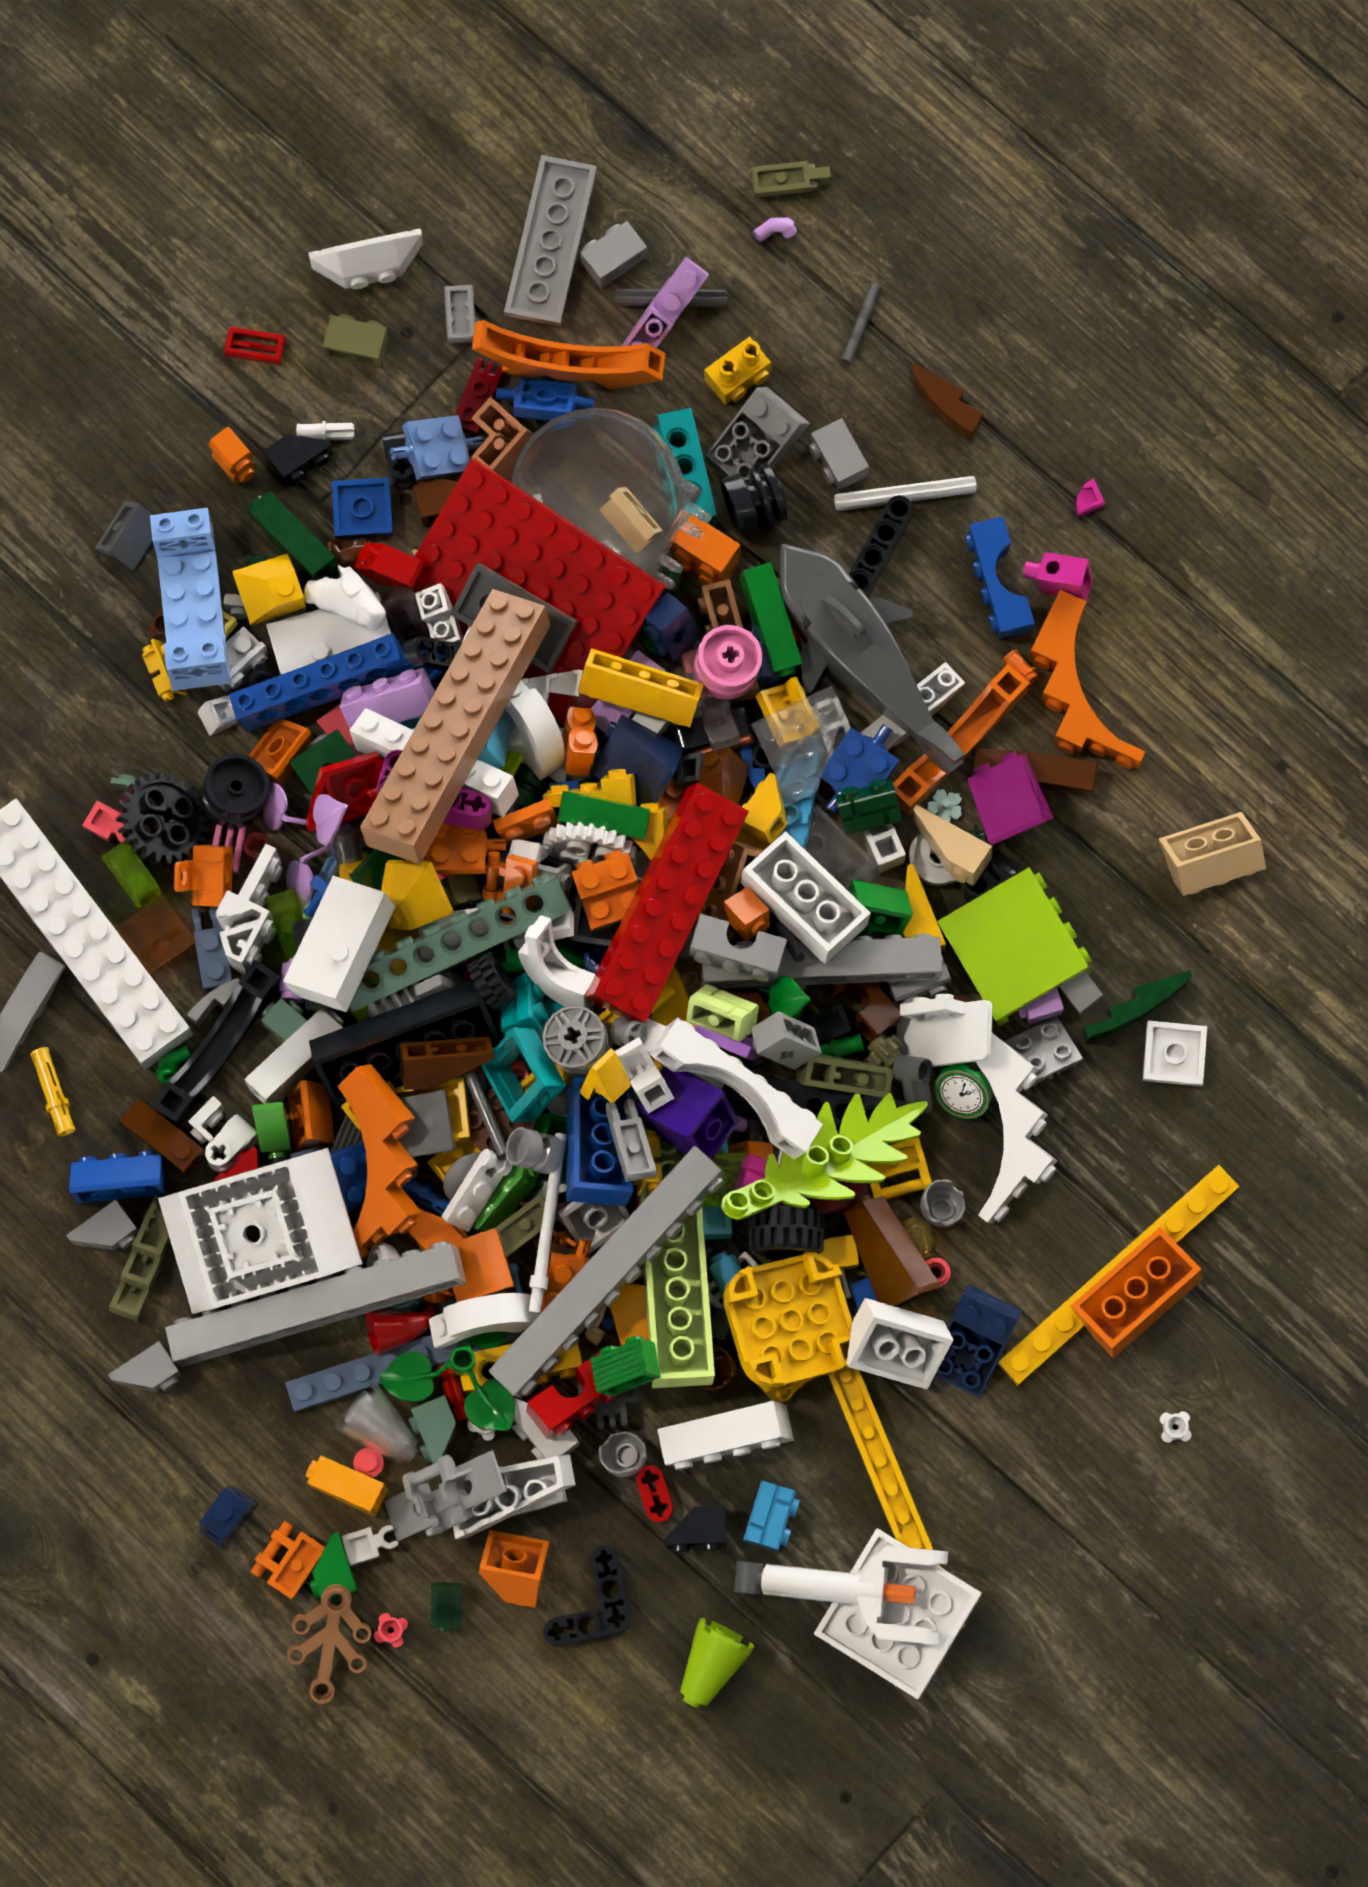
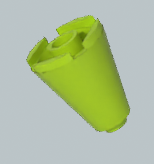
M701 1618L697 1624L680 1692L684 1695L683 1701L695 1708H699L700 1705L707 1706L755 1648L750 1641L745 1646L741 1643L743 1636L717 1622L712 1621L710 1626L705 1625V1618Z

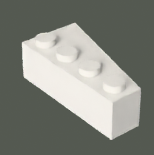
M776 1401L657 1429L664 1463L667 1466H675V1470L693 1467L692 1462L704 1460V1463H712L722 1460V1456L725 1455L741 1456L751 1453L753 1449H770L780 1446L781 1443L794 1441L787 1405Z
M559 1455L500 1467L499 1470L507 1492L477 1505V1507L472 1509L471 1519L453 1526L455 1539L468 1538L574 1486L575 1479L570 1455ZM465 1478L463 1487L465 1492L470 1494L472 1483L468 1478Z

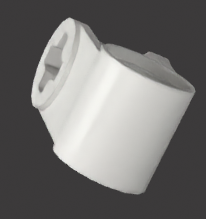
M238 1114L227 1121L222 1130L205 1149L208 1164L216 1172L228 1171L235 1164L233 1162L235 1157L242 1150H249L258 1140L257 1131ZM216 1152L219 1154L224 1153L225 1158L223 1160L219 1157L215 1159L214 1154Z

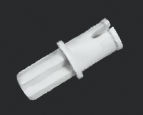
M322 421V423L297 424L296 427L297 436L323 440H351L355 435L353 423L326 424V421Z

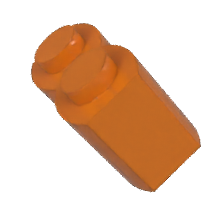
M226 427L210 440L209 448L212 450V458L234 484L246 483L254 476L256 464L253 462V454L230 427Z
M570 707L562 732L565 748L563 767L568 775L589 776L598 747L597 737L594 733L596 717L591 708Z

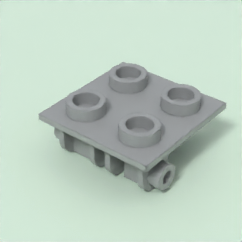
M1058 1017L1004 1041L1038 1068V1071L1035 1073L1037 1079L1032 1085L1033 1087L1045 1080L1046 1077L1052 1079V1074L1054 1073L1060 1075L1061 1071L1077 1067V1063L1083 1060Z

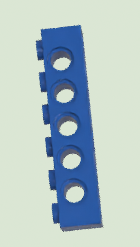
M391 633L229 694L236 720L246 732H250L342 697L343 692L353 686L362 687L372 684L380 678H392L409 670L401 644L394 634Z

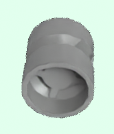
M518 1127L513 1130L506 1143L507 1161L517 1167L531 1169L543 1174H551L557 1169L562 1159V1142L553 1135L539 1133L525 1127Z

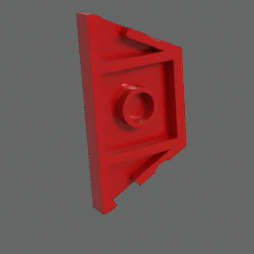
M377 751L319 769L306 820V827L309 832L316 831L313 808L317 797L322 794H327L348 806L341 823L368 814L372 801L369 800L367 790L377 787L384 759Z

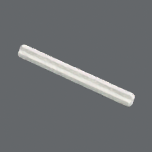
M974 476L840 493L834 496V505L837 511L886 505L896 495L905 496L910 501L970 494L976 492L977 484Z

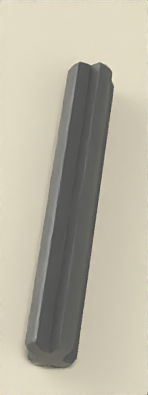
M616 289L614 294L615 305L649 306L660 289ZM698 289L687 306L725 307L727 306V291Z

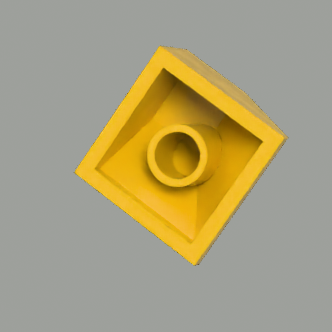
M288 553L232 571L251 626L306 608L304 596Z
M388 860L386 862L381 891L385 892L395 905V909L388 922L390 929L413 930L454 912L431 861H422L421 864L409 860Z

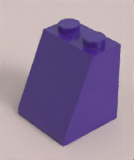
M665 1066L660 1071V1074L674 1099L648 1113L638 1098L635 1104L638 1117H641L645 1127L651 1131H656V1135L683 1154L687 1155L696 1146L712 1159L739 1124L738 1117L722 1090L687 1072H673Z

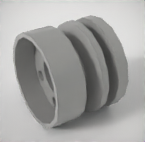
M577 1005L563 1007L552 1014L545 1024L542 1035L545 1051L551 1060L572 1076L587 1077L591 1067L610 1049L615 1051V1045L610 1040L608 1025L597 1014L586 1007ZM578 1033L580 1035L577 1037L578 1042L574 1044L571 1041L574 1040V1034Z

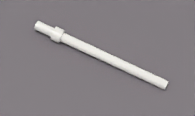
M555 1133V1136L562 1142L563 1154L557 1169L549 1174L534 1275L530 1277L529 1288L532 1291L528 1312L535 1314L541 1313L543 1293L548 1287L549 1278L546 1277L567 1141V1135L562 1133Z

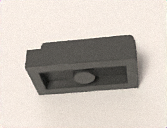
M124 501L95 549L102 555L115 557L128 569L134 570L153 541L150 515L153 514L139 503Z

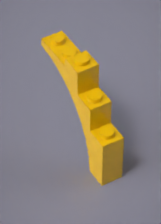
M625 769L610 770L608 775L600 779L601 787H598V783L580 784V789H569L568 785L551 786V790L543 794V800L548 798L553 807H560L562 793L566 790L637 806L634 773L626 774ZM644 803L640 805V807L651 809L646 838L643 840L631 837L647 854L650 861L668 828L667 807H658V803Z

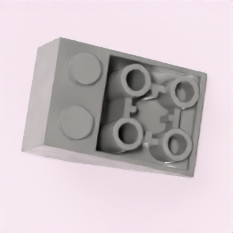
M757 387L707 452L706 456L729 476L739 473L747 484L750 483L748 469L755 468L761 478L759 465L768 463L772 468L795 444L810 423L768 387Z

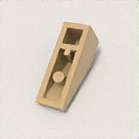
M915 805L913 808V822L945 869L956 881L960 883L967 882L974 886L992 859V846L926 809Z

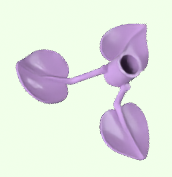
M269 781V791L262 808L266 825L271 830H278L282 825V820L306 825L305 819L293 818L285 814L288 805L286 794L279 784ZM327 794L319 795L313 808L317 840L324 847L301 857L299 862L296 860L291 861L286 873L288 895L295 907L302 913L304 907L311 900L313 887L310 885L313 874L306 862L326 851H333L334 845H348L352 840L351 825L347 821L341 823L348 806Z

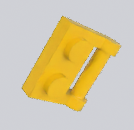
M919 1137L890 1145L907 1155L905 1162L889 1164L864 1163L884 1175L885 1179L918 1170L920 1176L919 1179L882 1189L879 1183H869L872 1198L883 1196L887 1200L920 1190L925 1191L926 1187L932 1183Z

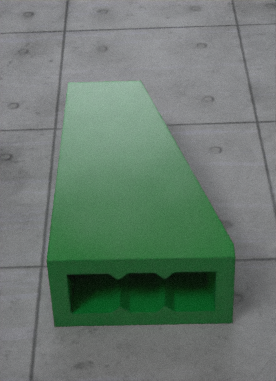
M772 563L743 570L738 579L771 674L779 672L780 677L796 673V667L802 664V660Z

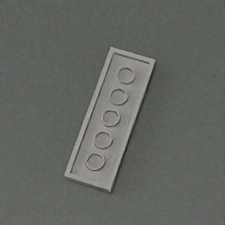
M541 155L504 309V316L556 327L561 326L597 173V166Z

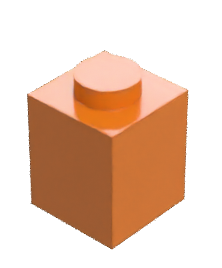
M749 887L744 888L724 901L725 919L746 942L755 936L757 937L758 931L765 932L770 927V910Z

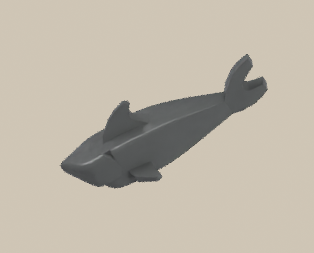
M782 544L780 546L779 589L788 618L797 634L805 642L800 656L802 660V685L805 693L810 694L827 667L831 673L854 693L912 736L927 757L943 772L950 775L963 765L961 759L964 757V753L951 736L939 724L933 721L911 671L887 626L911 619L913 612L906 607L882 598H868L845 569L830 556Z

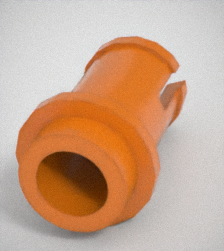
M1014 649L1004 657L1002 662L1012 666L1030 682V686L1039 676L1036 673L1037 668L1031 667L1018 653L1019 651Z

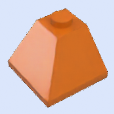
M489 1530L478 1573L505 1602L535 1608L541 1587L549 1541Z

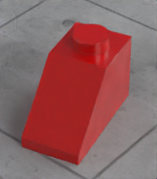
M366 543L358 554V560L354 568L379 586L413 588L425 563L418 558L385 544Z

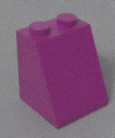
M1015 751L999 758L1001 764L992 768L989 763L973 770L974 776L967 778L990 845L1053 819V815L1026 754L1017 756Z

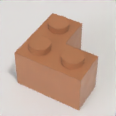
M491 397L471 418L489 434V437L471 458L477 459L507 480L541 442L518 419L513 417L507 409Z

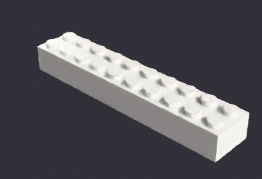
M14 799L0 809V878L145 1070L159 1061L163 1055L171 1052L193 1036L190 1027L19 801Z

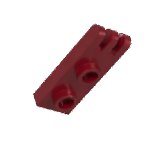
M478 357L455 412V415H459L462 431L475 436H479L482 428L471 418L489 397L494 399L497 387H499L504 375L502 364L498 366L496 374L492 373L495 362L491 360L488 361L485 370H483L484 358Z

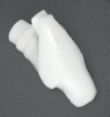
M340 565L337 566L341 576L338 579L324 577L318 581L309 580L304 590V598L307 603L315 604L320 609L335 612L346 620L356 622L358 625H366L373 630L381 627L386 619L385 609L378 601L373 590L350 566L345 568Z

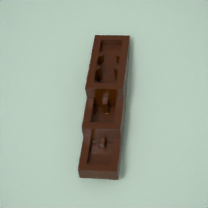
M976 748L973 770L989 763L991 768L1001 764L1000 757L1014 751ZM1015 751L1017 756L1026 754L1042 790L1094 792L1098 768L1096 762Z

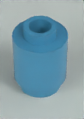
M726 1251L711 1258L712 1265L708 1267L721 1293L724 1292L726 1284L730 1279L742 1270L735 1254L733 1253L728 1256Z

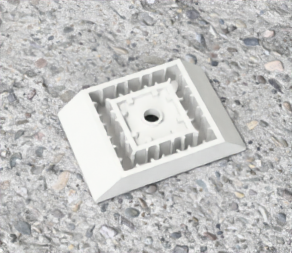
M328 1148L158 1198L192 1314L225 1306L363 1264ZM250 1225L257 1226L261 1232L260 1239L257 1242L250 1241L246 1236V1230Z

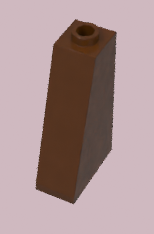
M870 1195L859 1197L853 1200L854 1206L843 1211L878 1302L899 1308L941 1288L933 1272L883 1196L871 1199Z

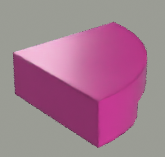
M1094 478L1084 484L1077 496L1076 513L1078 517L1105 507V502Z

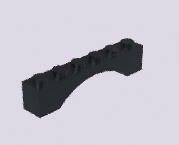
M257 960L253 961L238 982L231 998L210 1032L188 1061L167 1082L151 1106L157 1113L178 1128L183 1125L278 991L281 981L278 974Z

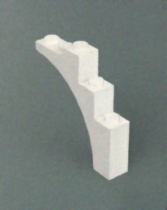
M992 1033L990 1058L975 1061L990 1082L999 1103L1003 1122L1004 1151L1000 1173L991 1196L979 1213L982 1219L991 1224L995 1220L1000 1222L1006 1216L1010 1209L1007 1205L1013 1197L1018 1199L1028 1187L1026 1183L1028 1178L1036 1184H1039L1041 1181L1047 1182L1056 1170L1054 1164L1057 1162L1055 1158L1030 1139L1032 1135L1036 1137L1043 1130L1047 1123L1044 1121L1047 1114L1020 1093L1023 1089L1027 1091L1037 1079L1035 1073L1038 1071V1068Z

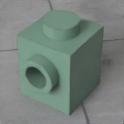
M281 998L277 1003L271 1002L262 1013L264 1017L261 1020L263 1026L283 1043L307 1022L301 1016L304 1011L291 1000L287 1004Z

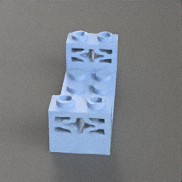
M208 508L150 515L152 540L158 559L166 643L164 644L166 670L172 691L231 683L214 530Z

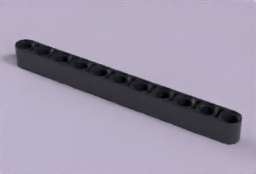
M896 495L887 502L849 572L854 582L862 581L866 584L867 587L862 591L868 598L910 523L912 503L905 496ZM895 508H902L906 514L898 517L891 511ZM882 532H888L893 538L889 541H883L878 535ZM873 556L879 559L880 562L877 565L871 566L865 562V559ZM801 665L798 666L797 672L793 675V677L798 678V681L802 680ZM827 667L810 694L806 693L810 706L829 673ZM768 723L752 752L753 768H765V776L777 769L788 746L779 748L775 738L770 734L772 731ZM762 754H768L773 760L769 764H761L757 758Z

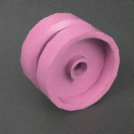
M724 625L714 628L707 633L699 645L694 659L693 670L696 681L704 684L703 690L705 693L717 699L731 700L741 697L749 691L762 665V650L759 642L749 631L739 626Z

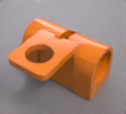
M194 845L193 860L175 863V892L192 891V905L219 907L227 890L232 892L233 846Z

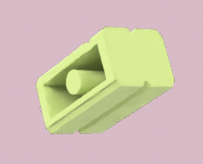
M706 984L690 996L686 1020L693 1025H699L741 1042L746 1038V1035L748 1036L752 1033L751 1028L757 1023L759 1006Z

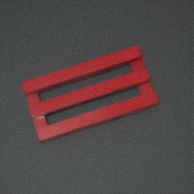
M229 326L224 356L281 365L286 335ZM238 336L250 339L278 343V345L272 346L251 341L247 342L233 339V337ZM231 347H238V348H244V349H250V350H257V351L275 353V355L265 354V353H259V352H253V351H247V350H241V349H235V348H231Z

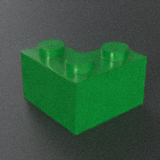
M856 880L852 881L847 890L871 913L868 925L856 937L871 936L874 931L902 935L913 916L906 890Z

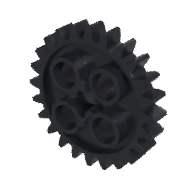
M159 772L155 778L152 773H148L144 779L140 776L134 781V784L131 783L126 787L127 792L119 797L123 803H120L116 810L123 814L119 815L116 821L123 823L124 826L118 830V833H127L128 837L123 843L128 844L132 842L134 846L131 853L140 850L142 852L140 860L143 861L150 856L151 865H155L161 859L163 867L168 866L171 861L175 866L176 862L187 861L192 858L194 845L206 843L207 840L203 836L210 829L203 825L210 818L202 816L204 810L198 804L201 800L200 795L195 797L192 795L194 786L188 789L184 787V778L176 783L174 774H171L165 780L163 772ZM148 797L154 800L156 806L149 803ZM175 805L180 807L183 815L176 811ZM143 824L150 828L151 834L144 830ZM170 832L177 836L178 842L172 839Z

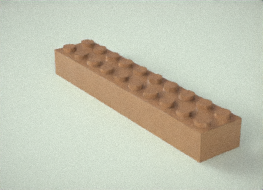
M495 589L491 590L360 826L368 847L421 864L551 626L544 605Z

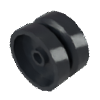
M227 754L217 758L209 766L200 792L201 806L206 816L215 824L226 828H242L252 824L260 816L269 791L268 775L259 762L244 754Z

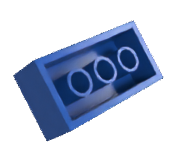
M574 1076L567 1090L566 1201L626 1206L633 1193V1181L626 1182L605 1109L609 1101L597 1093L587 1100L579 1093L586 1077ZM631 1085L615 1101L621 1121L627 1120L623 1108L624 1100L633 1099V1088Z

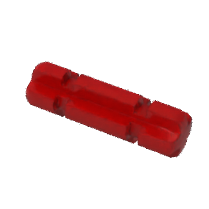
M449 1368L440 1374L439 1378L443 1379L444 1382L441 1384L448 1403L454 1408L451 1410L456 1421H463L468 1419L464 1411L466 1397L459 1378H456L455 1373Z

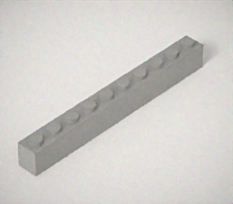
M694 1146L488 1372L513 1396L521 1398L523 1395L525 1397L530 1395L538 1386L536 1381L543 1373H550L559 1363L557 1358L564 1350L570 1351L580 1339L578 1335L584 1328L590 1329L599 1320L600 1315L598 1313L606 1305L609 1307L616 1302L621 1295L619 1290L626 1283L631 1284L641 1274L640 1267L647 1260L652 1261L659 1255L662 1250L660 1247L668 1237L672 1239L680 1232L683 1227L681 1223L688 1215L694 1216L703 1206L702 1200L709 1192L711 1194L715 1193L724 1183L722 1178L726 1173L699 1148Z
M446 1241L432 1244L429 1250L404 1252L402 1258L395 1260L389 1258L380 1259L373 1262V1266L368 1268H349L341 1276H323L317 1278L316 1283L307 1286L305 1284H296L288 1287V1291L280 1294L269 1292L260 1295L259 1300L248 1302L243 1300L232 1303L229 1309L222 1311L220 1309L207 1310L202 1313V1317L177 1319L174 1321V1325L165 1327L172 1362L184 1367L467 1284L459 1249L452 1243L448 1244Z

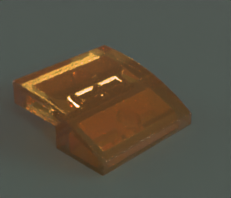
M164 895L115 927V930L149 974L197 942Z

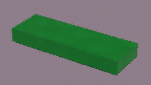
M564 790L557 821L569 822L575 825L581 822L587 827L591 823L598 829L604 826L606 828L605 831L615 830L616 834L644 840L646 838L651 809Z

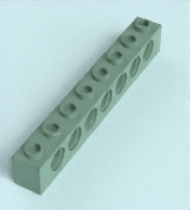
M543 873L531 880L532 884L523 889L518 885L505 891V897L495 902L493 898L487 899L477 905L478 910L467 914L466 911H462L450 917L451 922L442 927L437 923L422 931L424 935L414 940L409 936L395 943L397 947L388 952H385L384 949L374 952L365 973L368 971L376 972L380 977V981L377 984L370 985L362 977L350 1003L352 1011L354 1012L527 931L529 926L534 925L540 916L553 919L570 911V903L556 874L548 876L547 873ZM531 895H538L542 898L543 904L537 909H532L527 906L526 899ZM511 908L515 911L516 916L512 921H503L499 917L500 910ZM482 920L486 922L489 927L488 931L484 934L475 933L471 927L475 921ZM450 933H456L462 941L458 946L451 947L445 943V936ZM422 946H429L433 949L434 956L430 959H422L419 957L417 950ZM397 958L403 959L407 964V968L402 972L394 971L390 966L392 960Z

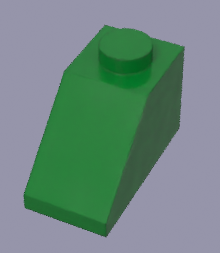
M339 1532L333 1533L312 1572L315 1580L310 1581V1586L315 1599H321L323 1591L333 1584L345 1586L351 1595L359 1593L341 1534ZM335 1594L330 1600L333 1602L342 1599L339 1594Z

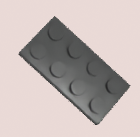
M476 563L450 615L471 627L492 589L544 605L551 626L530 663L547 673L553 672L579 621L482 563Z

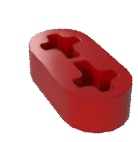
M652 1465L641 1468L636 1477L647 1517L652 1522L664 1523L671 1517L673 1512L665 1479L659 1468ZM646 1472H651L652 1476L658 1475L659 1479L655 1481L656 1492L651 1493L649 1485L642 1484L641 1480L645 1479ZM655 1496L659 1497L661 1505H667L668 1509L664 1510V1516L658 1517L657 1513H651L650 1509L654 1508L653 1497Z

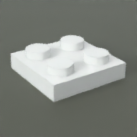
M1147 1021L1142 1081L1202 1087L1207 1026Z

